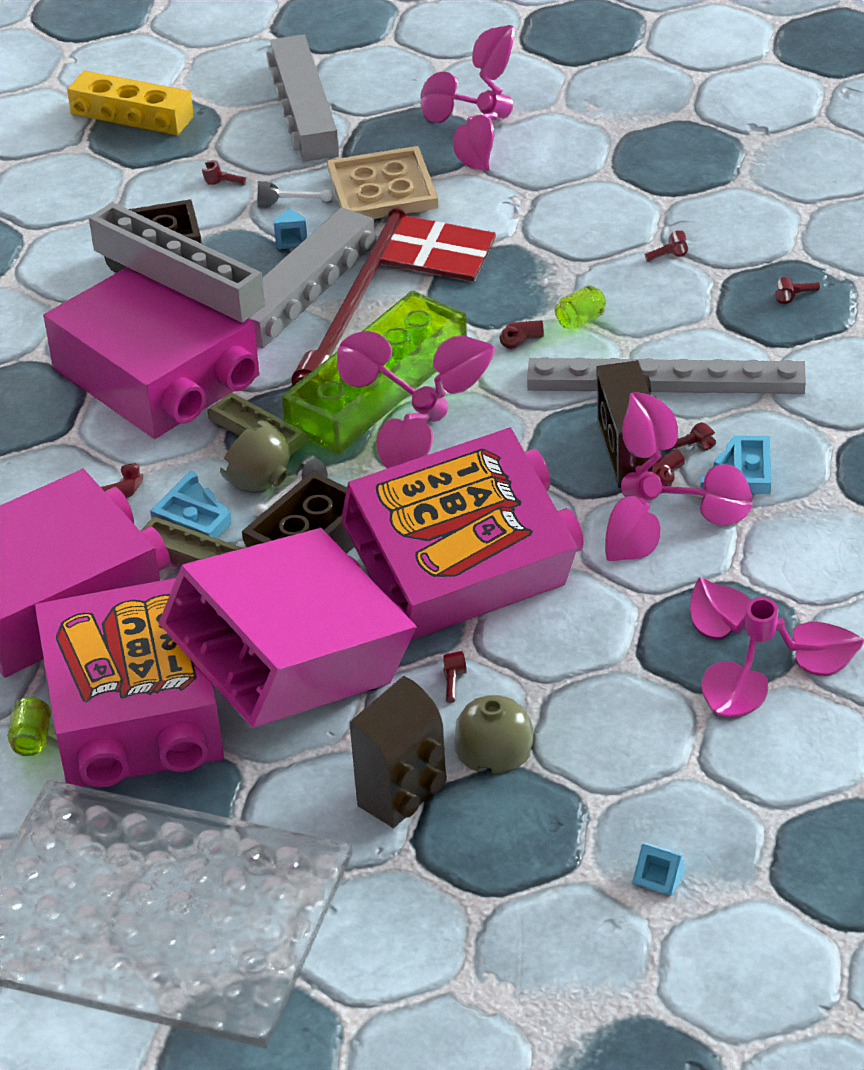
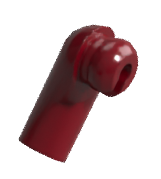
M543 320L511 322L501 332L499 337L500 343L507 349H514L527 338L544 337Z
M675 449L649 468V472H653L659 477L662 486L671 487L675 479V475L672 472L685 464V458L679 450Z
M137 463L123 465L121 467L123 478L117 483L102 486L101 488L107 491L117 487L126 498L133 496L143 482V474H140V467Z

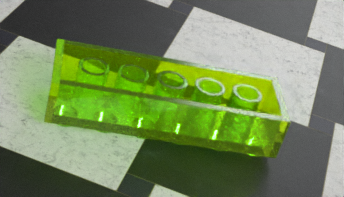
M411 290L362 331L378 333L390 343L392 356L383 366L416 390L437 372L433 366V358L438 347L451 337L467 336L466 313ZM336 351L283 394L282 404L285 422L306 432L308 440L340 454L410 394L380 371L377 379L367 387L356 388L348 385L339 375L337 367L338 351Z

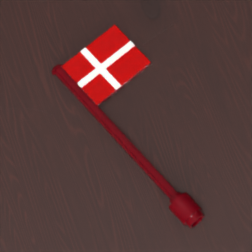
M392 209L388 214L389 219L318 349L307 351L294 371L291 381L295 394L303 399H313L323 392L334 371V363L330 357L380 264L475 282L496 239V232L407 216L402 209Z

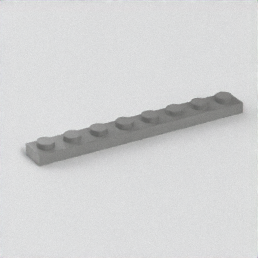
M581 357L529 358L527 390L597 391L596 366L637 360L643 374H648L650 377L651 392L805 394L806 387L805 361L664 360L652 358L585 359Z

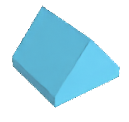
M290 208L273 220L276 250L296 248L307 238L306 218Z
M642 843L632 884L672 896L685 872L683 855Z

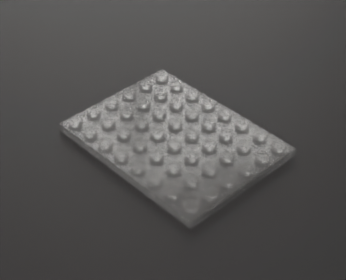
M47 779L0 862V986L267 1049L352 857L351 844Z

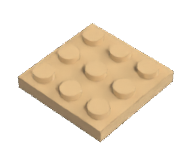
M419 146L327 160L328 173L340 208L342 207L373 219L389 218L388 214L394 208L402 209L406 214L414 212L423 213L427 210L439 208L438 196Z

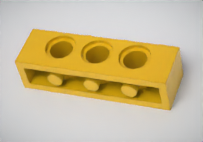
M83 70L67 88L72 115L177 136L194 117L192 96L189 90Z

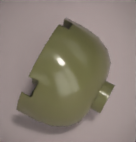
M264 420L257 422L262 427L255 431L249 427L235 440L224 457V460L229 463L227 470L220 469L221 476L242 491L256 493L264 491L272 485L277 487L286 479L289 472L286 469L290 459L288 444L284 436L274 426Z
M486 695L476 698L465 706L456 720L455 751L459 760L475 771H478V766L491 768V774H501L515 770L524 764L530 756V749L533 746L531 720L526 710L511 698L502 695Z

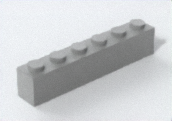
M305 34L270 39L271 51L266 52L269 70H271L273 84L276 85L278 101H281L283 117H286L288 133L291 134L294 151H300L303 162L339 156L337 129Z
M113 202L89 217L95 252L242 323L265 306L262 272Z
M341 207L262 278L265 306L249 317L254 322L257 347L263 349L293 320H296L310 304L315 302L324 291L333 285L338 278L349 268L353 267L366 252L373 248L376 241L373 218Z

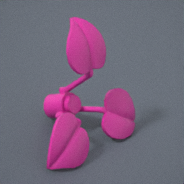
M511 25L484 31L477 38L473 47V65L481 69L480 78L492 90L480 93L478 98L455 94L458 84L457 78L449 72L441 71L431 75L426 80L420 94L422 112L427 120L434 123L444 122L450 117L454 109V100L477 104V107L483 114L468 117L467 124L457 128L454 134L453 148L455 155L462 163L478 170H489V158L494 141V127L490 119H505L511 114L513 109L511 97L502 94L503 89L497 87L491 81L500 77L508 64L515 27Z
M371 331L357 332L341 342L337 352V367L340 377L348 385L356 388L367 387L377 379L380 371L412 395V406L418 413L406 414L403 421L396 418L387 420L377 435V452L387 469L428 455L433 443V433L426 422L439 421L447 414L448 402L444 398L446 395L445 391L450 394L461 393L477 382L487 369L496 348L492 344L468 336H454L447 339L438 347L433 358V366L440 373L434 378L436 390L429 386L415 390L383 366L392 356V347L380 334Z
M630 393L629 404L622 427L625 446L633 455L639 458H651L642 466H637L636 472L627 474L622 480L621 491L625 498L616 503L609 517L605 538L606 560L639 559L648 556L655 550L660 539V523L654 514L648 512L650 504L647 501L656 499L660 493L703 496L700 512L712 524L731 525L745 518L752 508L753 496L746 478L734 466L721 464L711 468L705 475L704 489L662 486L661 480L655 473L647 472L661 458L660 450L671 449L676 444L678 425L670 408L661 400L645 393Z
M702 577L698 578L691 595V620L699 633L705 637L719 640L728 636L731 631L735 634H740L745 628L747 635L750 637L743 668L735 662L722 661L710 666L702 678V694L711 711L719 716H744L755 711L765 701L768 693V679L764 674L751 671L750 668L757 642L768 641L775 635L776 630L779 631L788 649L796 651L795 659L798 666L804 671L818 676L832 675L844 669L863 646L864 639L859 635L842 627L824 622H806L798 625L793 630L792 641L784 627V619L778 618V606L773 600L766 597H757L750 600L748 596L739 590L712 583Z

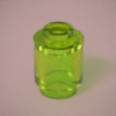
M586 285L560 299L559 304L554 308L556 318L565 329L571 327L576 329L602 316L605 312L606 299L601 290L592 285Z
M27 697L19 699L14 703L7 738L15 753L22 756H33L38 754L46 745L51 718V709L46 702L38 698Z

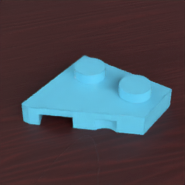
M733 436L726 445V450L715 459L714 466L721 464L734 466L746 478L752 494H771L770 436ZM705 475L701 478L700 488L704 489Z
M191 470L150 510L151 519L157 517L216 539L232 523L229 510L222 503L216 501L214 493L209 488L204 489L198 481V475Z

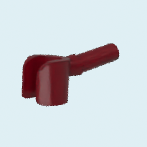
M207 161L205 163L207 169H201L204 180L209 185H214L221 181L246 184V177L222 172L218 161Z
M681 230L672 232L668 239L669 244L644 254L646 261L670 253L678 257L686 255L688 245L685 242L687 240L685 232Z
M782 277L777 282L778 290L775 291V296L779 303L787 304L794 300L795 293L820 290L819 282L793 284L791 279Z
M702 422L697 423L692 428L690 434L678 438L676 444L666 451L697 443L703 450H709L716 445V440L711 436L715 432L709 425Z
M463 651L448 653L443 656L444 676L447 681L446 702L448 703L455 702L456 675L467 673Z

